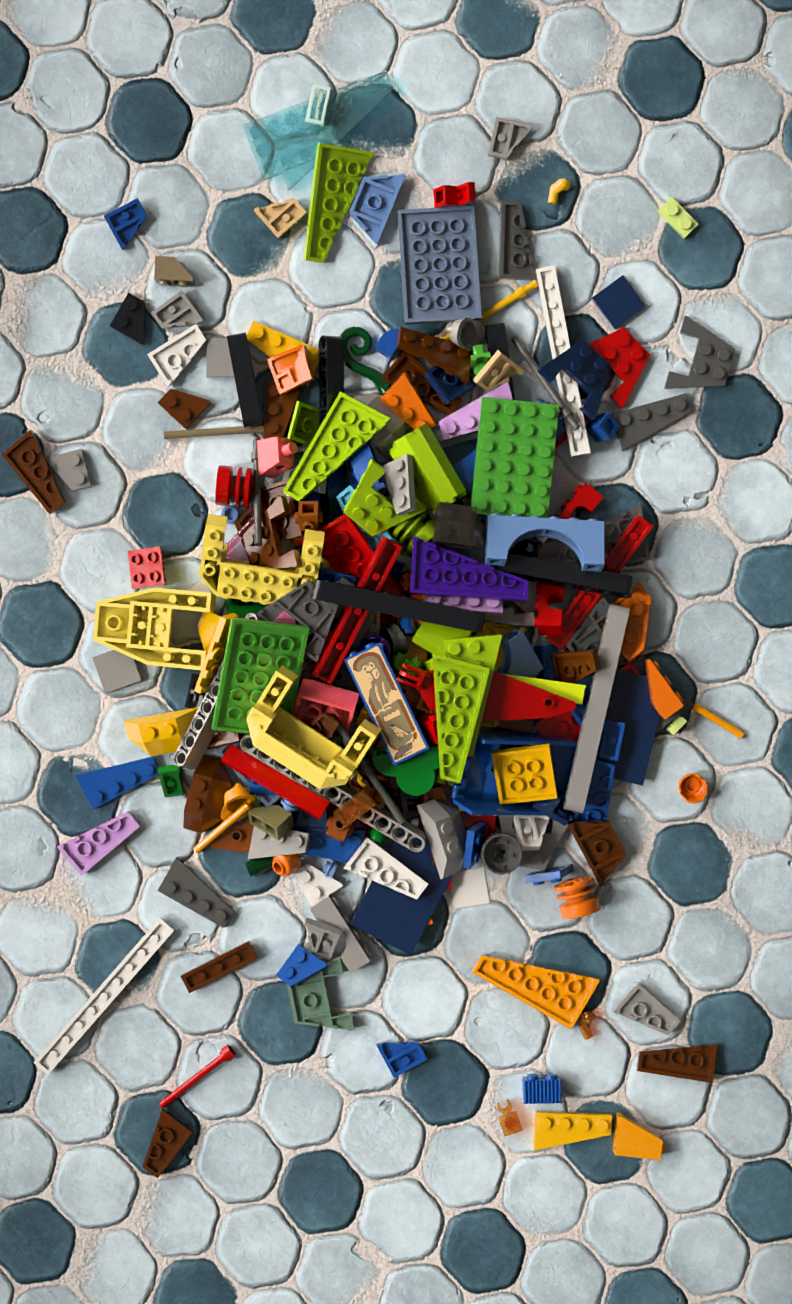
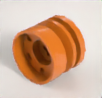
M592 876L570 878L554 886L555 892H562L556 896L557 899L567 901L559 906L562 919L580 918L601 910L598 896H589L590 893L596 890L595 886H588L594 883Z

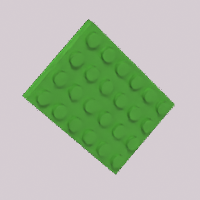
M490 397L481 398L470 514L491 515L499 513L502 516L518 514L522 517L540 516L541 518H548L559 405Z
M231 617L211 726L212 730L250 734L246 720L249 712L258 702L275 672L282 665L299 675L280 706L293 715L309 634L308 626Z

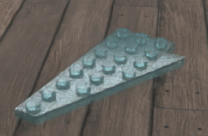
M387 70L333 90L324 127L305 123L309 100L244 124L243 128L263 180L282 174L287 190H291L315 167L317 143L339 144L393 91ZM327 93L323 94L318 116L320 121ZM318 97L314 98L310 119H314Z

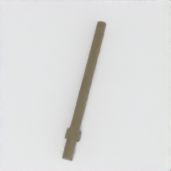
M264 425L246 429L244 426L166 431L164 432V439L248 433L261 435L264 431Z

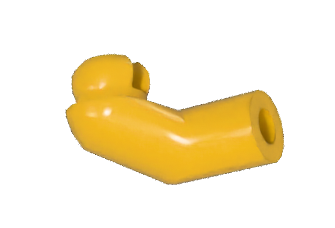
M562 178L551 185L548 197L549 204L556 205L559 193L569 190L570 182Z

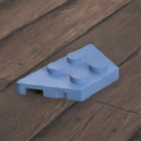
M405 174L363 177L349 211V215L377 245L406 177Z

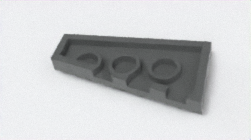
M684 393L613 413L612 417L620 425L616 432L621 450L627 449L690 413L691 408L687 394Z

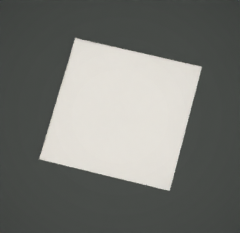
M484 867L458 871V873L452 875L451 893L454 909L490 903Z

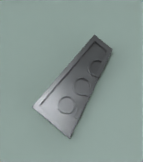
M518 201L500 202L498 279L533 281L537 280V275L533 266L534 261L530 252V243L525 229L526 224L521 202Z
M178 857L174 860L157 890L225 928L234 912L225 901L215 894L207 884L201 881Z

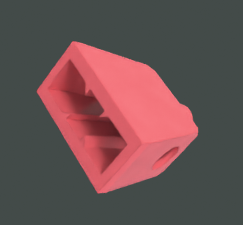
M282 437L257 440L259 475L274 479L293 466V454L298 450L297 445L290 439Z

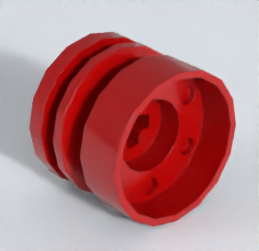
M219 465L216 479L215 504L229 506L231 498H235L236 507H240L241 499H243V507L249 508L254 493L253 469L247 468L246 475L243 476V467H239L237 475H233L232 466Z

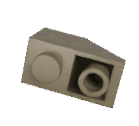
M155 256L154 280L160 286H170L171 283L178 284L179 287H190V284L195 285L194 278L175 257Z

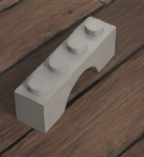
M328 895L314 905H311L309 909L317 921L334 925L342 930L346 939V946L340 958L349 972L352 973L370 962L369 956L371 952L366 945L362 946L359 939L361 937L357 930H352L349 926L351 921L345 912L342 914L339 910L340 904L336 897Z

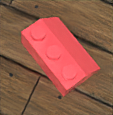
M303 678L293 716L304 723L310 724L326 711L340 720L347 733H349L359 693Z

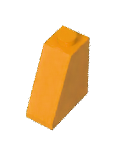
M616 1113L613 1141L614 1155L661 1160V1154L665 1152V1143L661 1137L622 1113Z

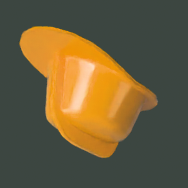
M236 783L234 788L228 790L224 795V807L221 811L223 821L245 802L250 803L252 807L255 801V797L246 788L242 787L240 783ZM247 811L246 813H244V814H243L238 820H236L235 822H237V821L243 819L244 817H246V816L248 815V811Z

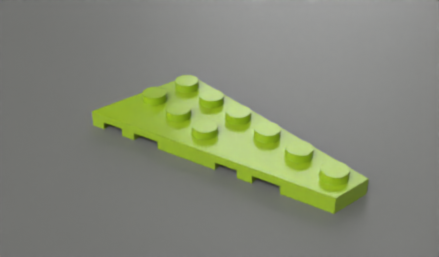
M317 143L304 251L305 261L325 262L334 237L340 229L344 215L351 205L360 180L365 174L366 167L370 159H372L374 152Z
M340 391L285 486L283 494L298 502L304 500L391 421V418Z

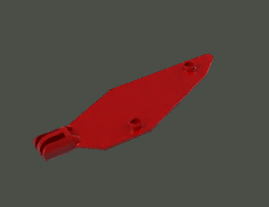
M403 662L402 667L416 672L418 675L400 669V675L415 682L402 677H397L396 681L417 688L428 708L436 711L433 670L425 671ZM494 671L481 722L550 718L574 710L576 703ZM547 699H551V703L549 705L545 704V701Z

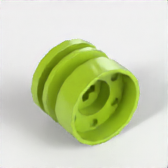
M425 512L419 517L415 515L397 524L392 533L395 539L400 534L403 535L398 541L399 544L404 543L407 539L410 541L406 550L411 554L413 536L428 542L430 539H434L442 528L433 519L425 524L423 522L426 517Z

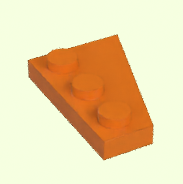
M405 371L385 392L380 401L414 430L426 423L432 429L437 421L426 403L420 398L418 390L412 385Z

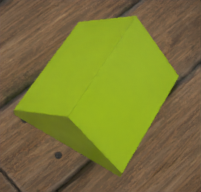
M297 401L287 439L296 444L309 446L320 427L319 409Z

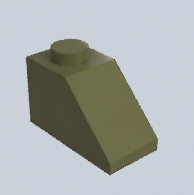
M279 805L250 808L248 810L250 824L277 840H280L294 826L292 813Z

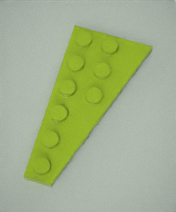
M502 634L443 640L445 657L490 668L468 756H473Z
M432 653L440 778L461 783L490 668Z

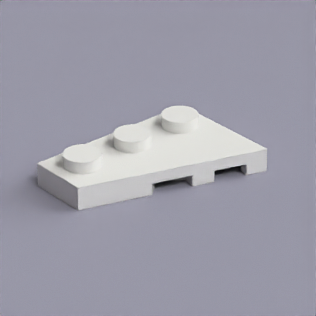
M197 324L147 355L169 388L207 340Z

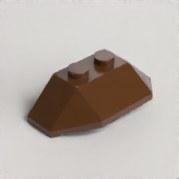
M204 754L195 769L184 808V829L203 833L223 821L221 811L224 807V795L228 790L232 789L233 781L220 758Z

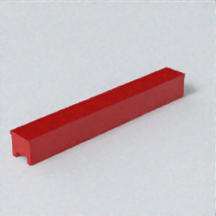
M382 536L356 587L380 591L402 549L400 544ZM345 607L311 673L313 676L329 684L333 682L369 610Z

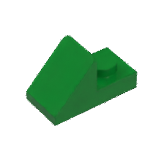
M176 765L158 767L164 796L184 795L181 768Z

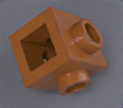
M299 501L298 512H295V523L299 524L300 531H305V529L319 531V523H323V511H319L318 501Z
M340 811V814L335 812L333 816H329L326 827H328L326 835L345 843L347 836L351 837L355 829L353 819H350L351 815ZM343 824V827L338 828V825Z

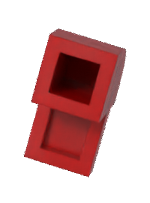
M466 182L459 186L443 185L433 189L434 208L470 206L471 203L476 202L475 182Z

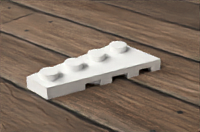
M366 837L344 867L346 870L385 885L414 899H418L428 886L426 881L368 837Z

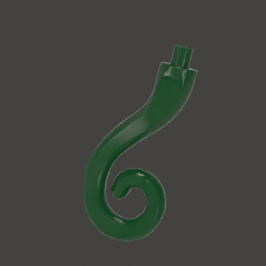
M361 327L345 329L340 335L344 344V364L355 373L371 380L380 396L384 395L392 385L380 379L383 373L355 361L347 349L349 339L359 336L364 340V346L358 347L352 344L350 349L356 356L366 355L372 347L370 334Z

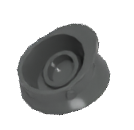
M390 622L380 629V636L387 639L392 648L390 660L393 658L394 653L398 651L402 654L407 653L409 645L399 626Z

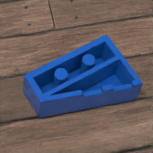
M369 441L347 460L348 464L352 465L354 470L352 474L358 483L371 459L379 464ZM382 475L372 486L386 496L389 494Z

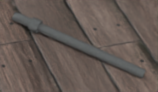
M517 335L514 336L511 341L554 403L559 405L560 415L564 420L568 421L574 431L578 430L581 426L574 418L571 408L565 405L551 383L537 372L540 367Z
M256 438L253 439V452L251 453L254 479V545L262 546L261 476L259 475L257 440L260 439Z
M340 723L337 732L343 739L342 743L346 747L353 736H349ZM363 758L360 766L398 823L402 824L406 819L366 759Z

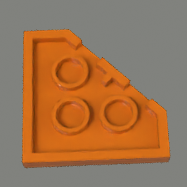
M640 583L633 587L631 598H618L611 603L630 608L620 651L628 663L642 654L645 649L651 596ZM606 617L598 622L602 630L604 629Z

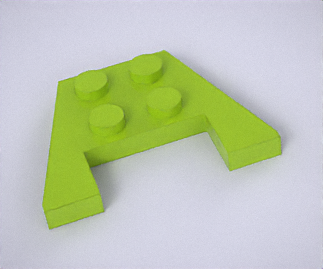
M373 459L369 461L365 473L362 474L357 488L354 489L344 508V513L371 536L377 535L426 510V505L415 497L416 510L403 516L397 515L393 503L372 486L385 474V470Z

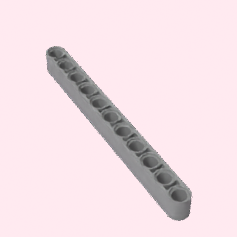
M610 603L598 651L601 669L593 673L563 804V809L583 813L628 621L629 607Z
M246 734L241 739L240 746L248 754L411 851L420 852L424 849L427 836L423 830L408 821L399 824L391 811L383 808V810L378 809L365 800L366 796L359 794L347 785L318 789L261 750L250 745L247 741V738H251L250 734ZM330 788L337 789L338 794H333ZM347 798H352L355 804H349ZM363 808H369L372 814H366ZM380 818H386L389 823L383 824ZM397 828H403L405 834L398 833ZM413 838L421 839L422 843H415Z

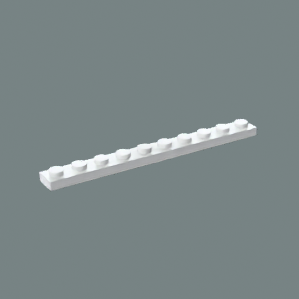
M555 265L536 269L552 359L570 348ZM560 370L556 376L559 396L565 405L571 408L574 418L581 426L578 430L574 431L568 421L564 420L571 457L590 454L583 412L579 410L581 400L578 384L563 370Z
M160 917L33 1063L49 1075L175 929Z

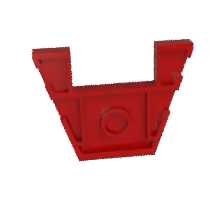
M624 327L588 344L610 364V369L623 382L609 396L620 408L625 405L650 357V354Z

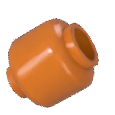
M299 854L273 857L272 867L278 875L287 877L300 869L301 858Z

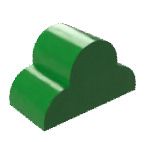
M429 744L430 751L397 767L393 765L385 747L376 748L372 755L373 764L383 775L396 776L397 784L403 792L413 796L422 795L432 788L436 769L440 768L438 744Z

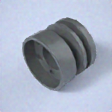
M494 832L486 836L481 843L479 851L480 860L491 872L500 875L509 874L516 870L521 863V846L509 834ZM497 848L504 850L501 857L495 855Z

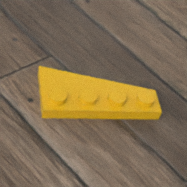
M255 321L252 322L247 334L248 342L270 358L289 349L306 345L313 374H315L319 365V352L317 348ZM311 381L304 385H306L309 388Z

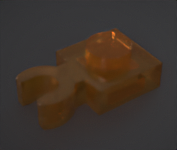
M507 1099V1108H502L500 1103H497L498 1111L503 1114L498 1118L504 1136L523 1131L517 1112H511L512 1104L509 1099Z

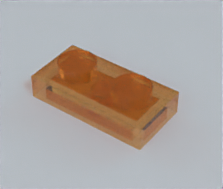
M363 788L334 810L333 813L346 828L375 806L376 802Z

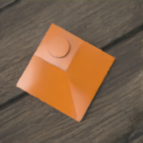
M306 345L289 349L267 359L280 395H285L315 379Z

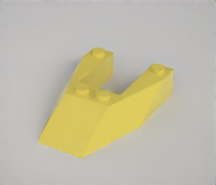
M151 588L97 601L93 640L146 665L202 670L208 651L170 647L173 609L215 613L216 595L206 592Z

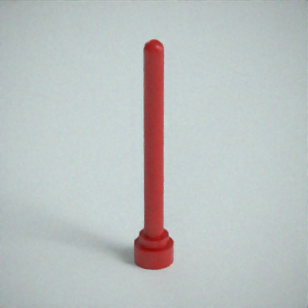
M228 1044L224 1046L217 1058L161 1100L159 1106L165 1108L221 1063L231 1061L237 1057L232 1047Z

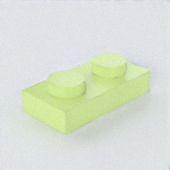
M673 197L657 211L683 239L698 226V223Z

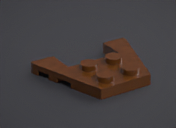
M278 497L262 514V546L254 545V524L243 534L249 565L275 569L302 567L299 551L291 550L283 555L275 520L290 513L286 497Z

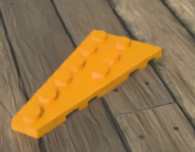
M486 955L480 956L472 970V973L571 1030L600 981L598 978Z

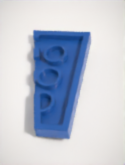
M151 756L75 776L92 808L95 809L159 775V766L154 757Z
M596 757L583 813L574 812L570 821L608 819L607 814L615 770L614 763Z
M355 828L352 836H347L345 843L328 837L326 832H307L311 833L308 851L300 854L348 863L365 840L364 828Z

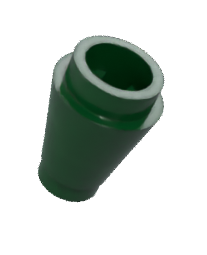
M273 857L249 859L248 862H245L250 877L254 875L257 877L272 868Z

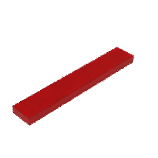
M232 744L221 758V762L319 820L330 805L328 800Z

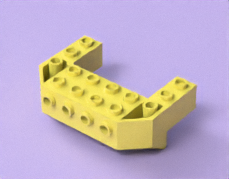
M208 514L199 577L216 596L224 599L233 598L243 602L252 601L269 605L309 580L314 583V579H318L325 532L305 529L302 554L300 556L301 568H268L249 565L248 561L227 558L228 544H224L228 517Z
M282 665L275 672L246 719L253 746L318 789L345 785L382 729L364 719L346 748L343 749L280 707L299 675Z

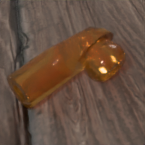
M591 1010L584 1012L578 1021V1026L585 1040L593 1037L589 1026L592 1020L595 1019V1014Z

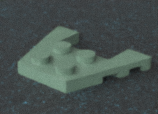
M340 956L326 962L328 965L327 969L320 970L313 974L311 978L301 981L292 988L287 985L295 1024L355 1030L352 1012L331 1015L324 978L343 974Z

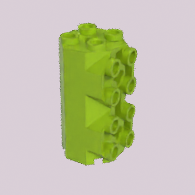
M428 423L416 428L393 443L390 455L394 460L406 454L413 456L415 497L426 505V509L428 508L433 513H436L444 508L443 506H448L467 495L466 489Z

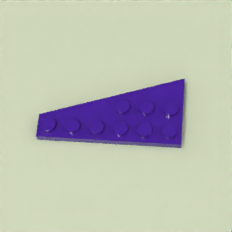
M413 536L410 594L528 601L529 581L507 572L504 573L494 569L492 566L484 565L477 562V560L451 550H446L436 546L434 543H428Z

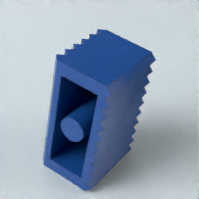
M554 1073L546 1074V1077H538V1074H527V1077H522L523 1103H562L561 1077H557V1074Z

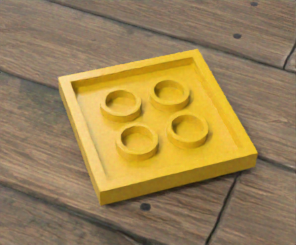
M550 744L491 750L500 805L557 799Z

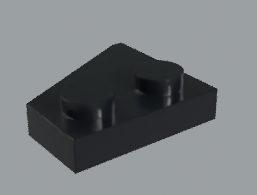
M128 293L112 320L110 327L143 345L146 303Z

